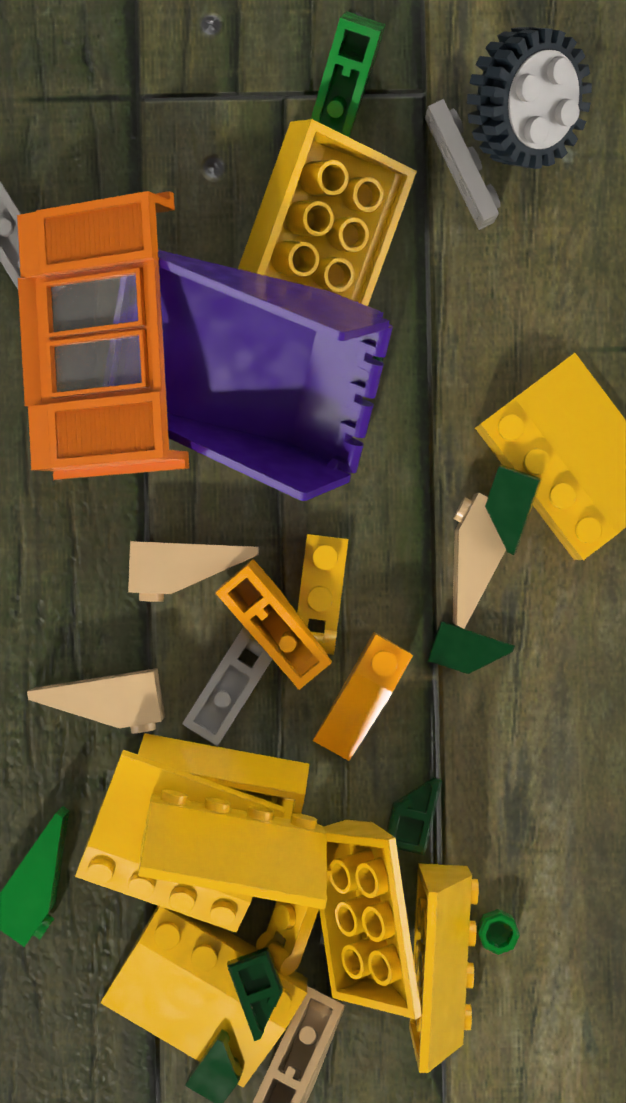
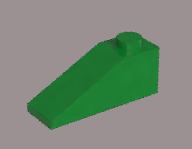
M348 11L340 17L311 119L350 138L386 24Z
M64 806L55 813L0 892V931L23 947L26 946L32 936L40 940L55 919L48 913L57 899L69 810Z

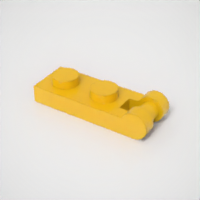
M307 534L297 614L307 627L309 619L325 621L324 633L313 631L311 633L326 654L334 655L349 539Z
M327 866V885H328V882H329V879H330V876H331V872H332V871L329 869L328 866ZM276 901L267 931L258 938L256 949L260 950L268 947L275 967L282 975H290L298 968L319 908Z

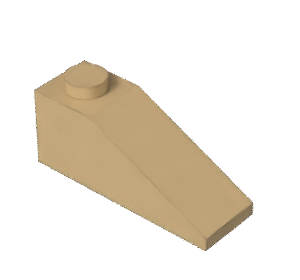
M481 493L474 494L471 500L464 497L453 517L459 523L454 533L452 623L465 629L506 551L485 507L488 497Z
M130 541L128 592L139 593V601L164 602V594L176 593L258 556L259 547Z
M158 668L35 687L27 691L28 700L116 728L131 727V733L133 734L156 730V723L162 722L165 718Z
M307 986V994L289 1023L253 1103L307 1102L346 1005Z

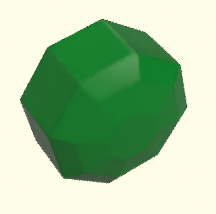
M499 909L483 914L476 928L483 948L497 955L513 950L520 936L513 916Z

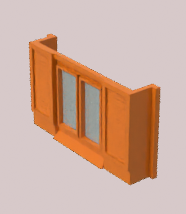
M145 191L17 215L21 278H18L24 402L25 406H28L31 470L53 471V480L189 469L188 451L169 450L156 213L175 210L173 192L167 191L155 194Z

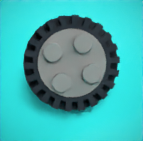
M511 28V32L504 31L497 36L499 42L491 41L485 49L490 57L479 56L475 65L483 70V74H472L469 84L479 86L478 93L467 94V104L477 105V111L467 115L469 123L480 125L472 131V135L475 140L483 141L479 148L483 153L491 154L490 158L492 160L502 162V164L539 169L542 168V165L550 166L555 164V158L562 159L568 153L565 145L574 146L578 138L572 130L584 129L586 121L578 117L580 111L589 112L591 103L582 102V94L592 93V83L582 82V78L590 74L589 65L579 64L586 56L582 49L574 48L577 42L572 37H565V32L549 28Z

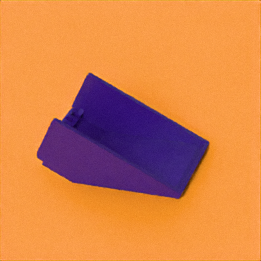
M158 250L169 439L301 501H307L349 483L351 478L349 473L357 472L364 445L353 437H366L374 406L372 402L363 399V397H376L384 366L381 361L372 357H386L393 326L389 324L390 321L382 318L384 312L327 290ZM136 274L121 277L113 324L138 321ZM139 336L111 339L103 387L142 383Z

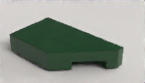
M500 465L485 507L507 553L514 555L517 552L542 479Z
M440 621L428 661L470 674L512 653L515 646Z
M432 778L392 804L386 832L396 838L397 849L425 856L441 789V778Z
M268 947L227 962L230 976L254 1041L261 1039L273 1009L276 1007L283 992V986Z
M223 1029L192 1070L185 1084L186 1087L213 1103H224L239 1083L243 1073L238 1059L233 1057L228 1044L230 1040L229 1035Z

